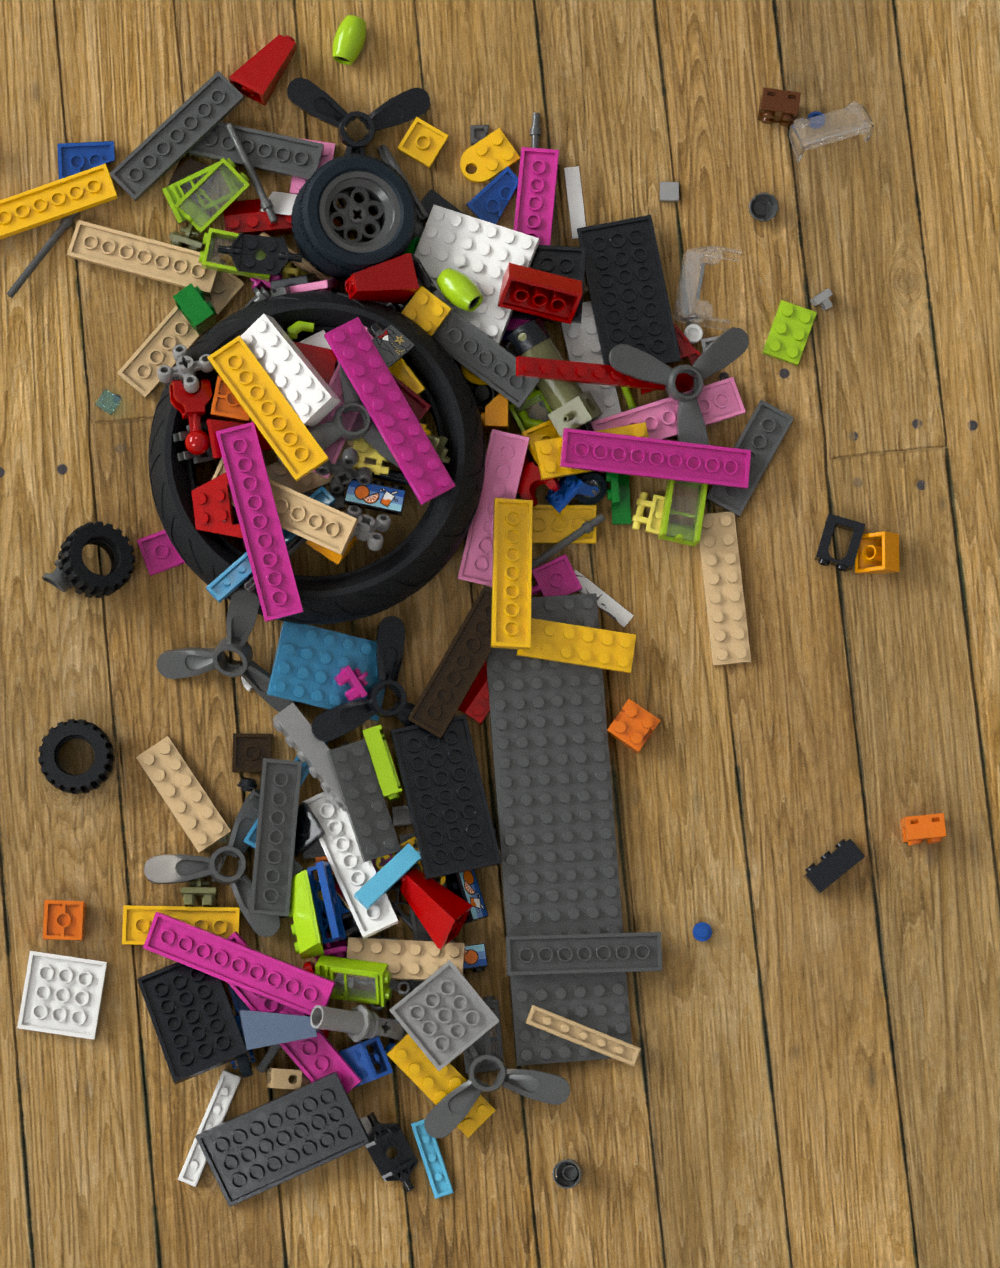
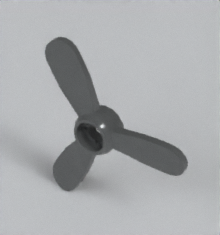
M732 327L727 329L703 351L692 366L685 364L671 368L652 355L627 344L617 345L610 351L609 363L613 369L624 375L641 381L664 385L668 396L678 401V441L709 445L705 422L697 401L704 388V379L727 367L742 355L748 348L749 339L747 333L741 328ZM678 373H685L692 377L694 387L691 393L682 394L677 391L675 380Z
M340 364V382L344 404L336 410L333 421L308 428L309 432L323 451L340 438L347 441L363 439L384 459L400 468ZM349 411L359 412L363 418L364 428L354 432L347 431L343 426V417L341 415ZM277 456L279 462H280L282 465H284V464L282 463V461L279 459V457Z
M239 587L233 592L226 619L227 637L220 640L216 648L190 647L167 650L157 660L158 671L169 679L197 676L217 669L226 676L237 677L241 675L278 712H281L291 703H294L296 707L298 702L267 695L271 674L252 660L253 651L247 639L255 625L260 606L256 590L248 593L244 587ZM225 651H234L239 654L242 661L232 660L226 655Z
M250 794L246 797L235 819L228 846L217 849L211 857L183 854L158 855L151 857L145 863L144 874L147 880L153 884L184 883L211 876L220 884L230 885L241 912L255 933L262 937H270L278 932L281 923L279 916L249 914L252 881L245 875L247 860L244 853L250 846L244 843L243 840L258 818L250 808ZM229 855L239 859V866L235 876H225L217 872L220 856Z
M488 1030L468 1047L474 1057L468 1069L469 1080L446 1095L427 1114L424 1120V1128L431 1137L439 1139L448 1136L467 1116L482 1092H494L500 1089L501 1086L527 1098L552 1105L562 1104L567 1100L570 1094V1086L567 1080L559 1075L537 1070L506 1068L501 1058L491 1054L490 1032ZM482 1060H486V1062H490L501 1069L498 1072L497 1079L493 1082V1086H489V1084L475 1078Z

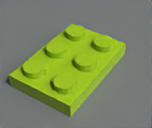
M781 300L762 354L798 366L817 312Z

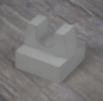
M829 288L825 289L810 299V302L813 306L819 304L823 311L833 306L828 298L833 294Z

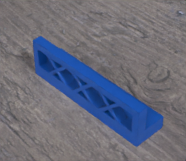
M321 861L315 863L316 866L307 868L322 941L323 944L345 939L346 933L329 862ZM317 870L319 882L315 880L313 871ZM320 889L322 891L323 900H321L318 896ZM324 908L326 909L328 920L323 917L322 912ZM328 927H330L331 938L327 937L326 931Z

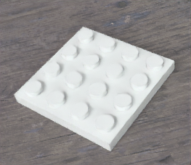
M30 951L17 1028L95 1040L108 962Z

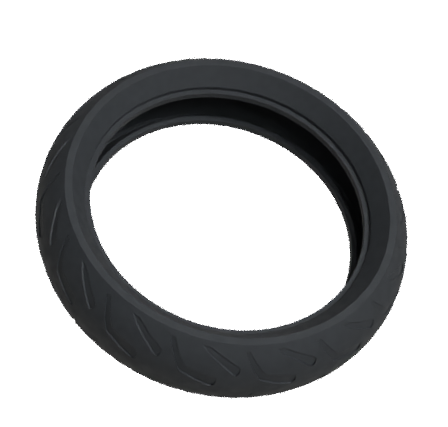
M308 291L275 296L248 305L208 330L188 350V356L193 361H198L204 354L211 355L239 335L241 336L263 314L274 318L287 335L288 327L297 321L315 323L314 332L301 331L297 339H291L294 342H300L322 330L327 333L359 317L363 326L367 328L375 322L383 331L392 325L415 345L402 358L425 387V390L420 394L431 405L429 409L436 424L438 436H444L448 439L444 448L448 449L446 456L450 458V462H443V465L453 480L455 487L432 499L423 517L408 537L388 554L373 563L337 575H294L304 612L276 620L298 624H336L365 618L387 610L419 591L444 568L464 540L474 519L483 489L486 454L482 421L470 386L453 358L433 336H430L410 318L384 304L375 301L349 299V295L346 293ZM215 369L207 373L201 370L195 372L199 383L201 379H209L212 389V397L205 407V413L200 419L201 422L213 401L217 376H219ZM175 376V377H173L172 380H180V379H179L178 376ZM171 382L166 383L162 391L151 426L148 452L151 490L157 513L171 543L190 569L209 585L243 554L221 534L196 530L191 493L192 490L197 488L195 464L193 458L178 461L177 453L188 450L185 446V440L174 442L173 434L187 431L186 425H189V420L182 419L180 411L171 404L169 393ZM252 574L246 581H244L239 587H243L244 584L253 576V574ZM233 592L230 595H228L226 599L230 601ZM260 605L258 614L263 616L262 608Z

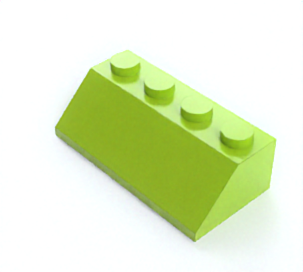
M303 870L292 877L289 917H293L294 924H291L293 936H297L298 941L294 942L296 954L300 953L301 958L306 959L325 955L309 875L307 870Z

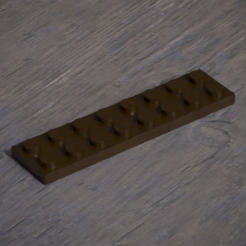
M484 585L408 717L409 721L441 739L493 650L491 648L492 589Z

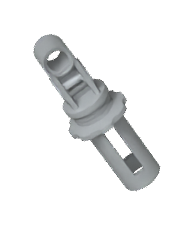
M316 1005L310 1016L313 1028L348 1033L349 1038L354 1042H360L365 1038L372 1039L375 1035L401 1040L405 1036V1029L396 1019L379 1018L375 1012L369 1011L364 1005H358L352 1011Z

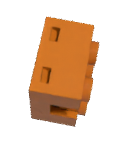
M217 376L210 413L211 417L238 423H250L251 419L222 378Z
M628 699L607 729V733L638 754L661 720Z
M944 813L908 816L900 820L903 843L908 842V846L920 845L922 841L926 840L927 844L939 843L943 837H946Z
M45 900L43 939L84 941L86 902Z

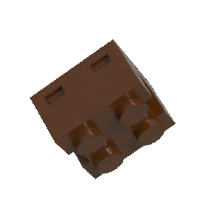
M764 87L760 98L758 120L765 124L780 123L781 126L785 127L795 125L799 112L801 93Z

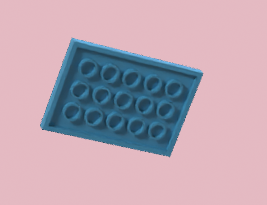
M283 621L267 695L327 710L341 704L364 699L367 695L363 698L348 701L344 693L351 686L348 682L339 686L334 678L341 672V668L348 665L352 671L356 668L361 673L367 671L369 675L365 679L368 684L363 688L368 694L370 687L378 682L376 642L307 624ZM385 688L381 689L376 696L380 707H382ZM374 714L369 720L379 721V716Z

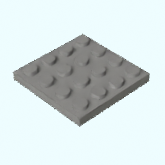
M451 960L389 1010L438 1071L443 1069L499 1022V1019Z

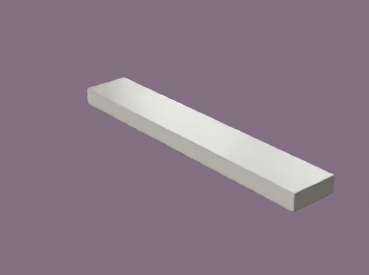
M223 1070L197 1134L223 1123L242 1077ZM196 1137L178 1177V1180L194 1187L197 1186L207 1162Z

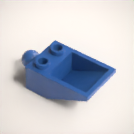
M375 1036L372 1039L338 1051L362 1079L355 1087L393 1073L386 1053L396 1043L388 1044L384 1050L379 1036ZM367 1046L372 1047L371 1053H368ZM375 1064L380 1066L379 1071H375L373 1067Z

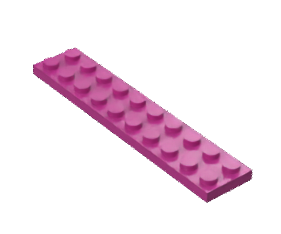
M521 147L514 230L539 238L538 245L550 246L559 150ZM510 319L505 331L512 332L530 320Z
M359 317L325 333L324 337L420 504L423 505L455 487L453 480Z
M250 422L216 431L264 620L268 622L302 613L304 611L255 424Z
M564 428L560 467L747 489L751 450Z
M159 911L155 913L143 946L146 950L310 1016L316 1005L328 1006L336 984L332 980Z
M237 931L227 938L249 947ZM228 983L250 1010L308 1016L303 1012ZM321 1031L316 1032L317 1037L279 1044L311 1082L337 1071L347 1093H349L362 1081Z

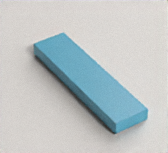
M408 843L354 894V898L368 910L421 860L419 853Z
M425 1119L411 1123L434 1197L437 1199L452 1194L454 1191L437 1139L431 1137L424 1128Z

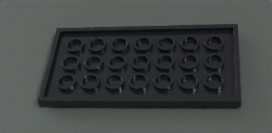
M651 215L577 228L579 245L586 248L585 275L604 365H610L609 353L615 346L620 344H627L644 351L666 365L681 362Z
M466 714L453 718L442 739L418 725L390 730L425 880L500 865L502 861Z
M337 1071L195 1136L229 1207L371 1142Z

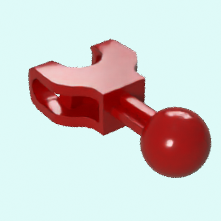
M201 379L199 389L194 394L186 392L181 380H172L169 386L170 402L175 409L180 411L182 419L189 420L190 433L185 438V446L190 453L201 455L210 446L209 436L202 431L200 421L205 413V407L212 397L210 380Z
M526 455L518 493L523 500H533L534 507L537 505L535 490L539 485L546 484L553 492L560 490L561 486L557 478L541 480L538 465L533 461L530 462Z

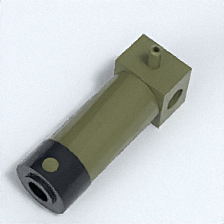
M540 317L522 324L507 336L518 356L564 360ZM541 379L537 385L552 410L548 417L560 437L563 436L564 428L579 429L603 414L590 391L583 393L577 382Z

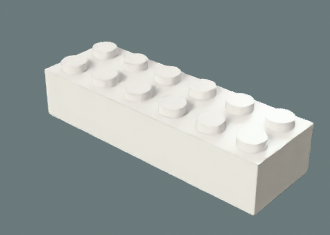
M263 314L240 336L305 425L310 427L316 426L341 402L274 318Z

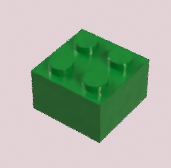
M191 283L173 296L176 306L198 335L217 322L215 308L209 301L205 302L204 294L198 286L194 287Z

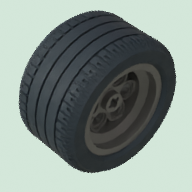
M353 154L328 161L318 168L306 181L294 201L291 225L293 226L292 232L298 249L305 256L304 258L313 267H316L318 271L340 280H347L353 273L401 256L409 246L416 228L417 210L412 191L408 187L406 180L395 168L393 169L392 166L378 158ZM354 195L361 197L362 203H357L354 200ZM336 201H342L344 208H339L336 205ZM368 208H373L376 216L370 215ZM357 212L359 216L354 219L353 216ZM333 219H338L341 222V227H336L333 224ZM365 226L371 227L373 234L366 233ZM347 232L354 233L355 240L349 239Z

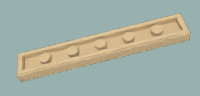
M535 1005L531 1006L525 1022L528 1025L633 1067L641 1050L637 1046Z

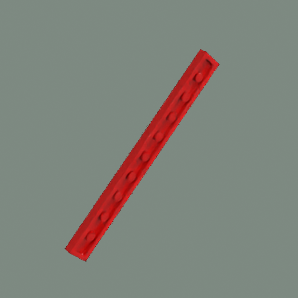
M525 356L516 357L517 377L666 391L664 385L645 382L624 375L613 369L611 365ZM678 373L675 387L678 392L684 393L693 389L694 381L690 375Z

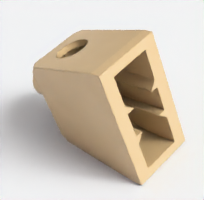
M268 1068L266 1087L295 1090L311 1083L306 1075L302 1074L301 1070ZM290 1076H294L293 1083H289L288 1079Z

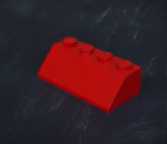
M260 199L234 201L224 211L225 231L239 234L243 232V234L258 236L262 232L270 236L292 234V214L283 215L275 213L278 221L271 224L267 213L260 211L262 208Z
M509 263L503 277L498 306L571 324L583 295L582 281Z
M486 662L458 709L459 712L464 715L466 714L468 718L479 725H482L490 713Z

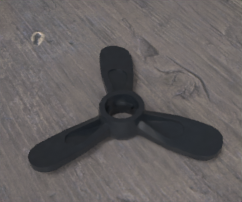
M295 78L287 87L288 99L295 106L312 117L338 128V137L342 144L346 146L345 155L359 154L365 156L364 148L374 139L375 131L408 122L423 115L430 106L428 93L421 88H412L389 99L369 115L359 111L347 113L332 97L308 79ZM355 119L363 122L368 130L365 137L358 140V142H354L344 129ZM354 195V200L357 203H362L361 197ZM339 201L340 205L344 207V203Z
M388 616L383 618L378 624L376 636L378 682L370 687L366 698L341 704L319 714L311 725L312 734L316 739L322 742L335 740L356 729L374 714L382 718L395 716L405 727L416 725L408 720L415 705L406 701V692L397 682L405 643V626L400 618ZM385 686L395 693L397 700L394 706L387 709V711L380 707L376 700L378 692L384 689Z

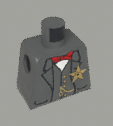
M375 322L367 329L374 337L372 341L388 368L415 346L392 325L383 331Z

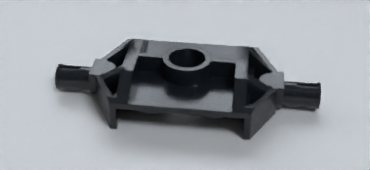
M241 232L232 246L218 245V253L229 254L232 257L236 270L240 272L279 276L290 261L302 263V254H292L289 252L283 236L276 238L243 234ZM258 251L265 252L266 257L263 260L255 258V254Z
M374 1112L368 1114L366 1117L371 1123L372 1128L367 1135L371 1142L365 1145L381 1174L382 1180L401 1181L407 1192L411 1191L410 1189H414L409 1179V1175L417 1165L418 1160L398 1123L378 1122ZM390 1147H394L397 1151L396 1156L393 1158H388L386 1154Z

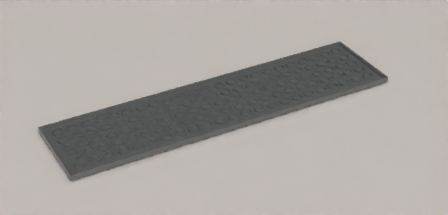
M597 594L531 597V618L599 629ZM493 648L486 660L500 856L502 861L506 936L623 933L603 670L516 656L517 649ZM626 972L510 976L516 1066L611 1059V1057L526 1024L525 1022L532 1005L632 1044Z

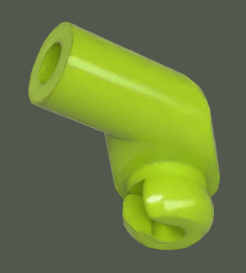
M297 321L288 327V336L294 340L297 339L301 331L314 332L315 323Z
M526 410L517 414L526 430L544 423L541 419H530Z

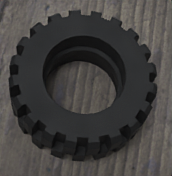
M97 521L94 524L93 522H88L75 529L60 547L62 550L58 553V559H61L58 567L63 570L61 574L63 580L67 579L69 582L67 585L70 588H76V593H85V597L92 598L94 595L96 598H102L105 595L113 594L131 578L130 574L133 573L135 568L132 564L136 562L135 555H132L134 548L133 545L129 546L128 541L130 539L121 534L123 532L121 529L117 528L115 530L110 523L103 525L102 521ZM85 545H97L107 552L111 560V571L109 574L97 575L85 566L82 559V550Z
M69 719L68 722L62 721L57 723L58 726L49 729L47 736L44 735L42 739L43 744L39 746L38 752H40V757H38V762L41 765L42 774L45 775L48 782L54 787L66 793H89L90 790L99 788L100 784L108 779L107 776L113 769L112 763L115 756L113 755L114 749L110 739L98 726L86 720ZM72 739L85 740L94 750L92 766L88 771L79 775L65 772L60 766L58 759L62 746Z

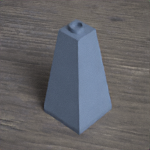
M238 1010L246 1050L317 1037L316 1032H320V1029H315L311 1026L310 1016Z

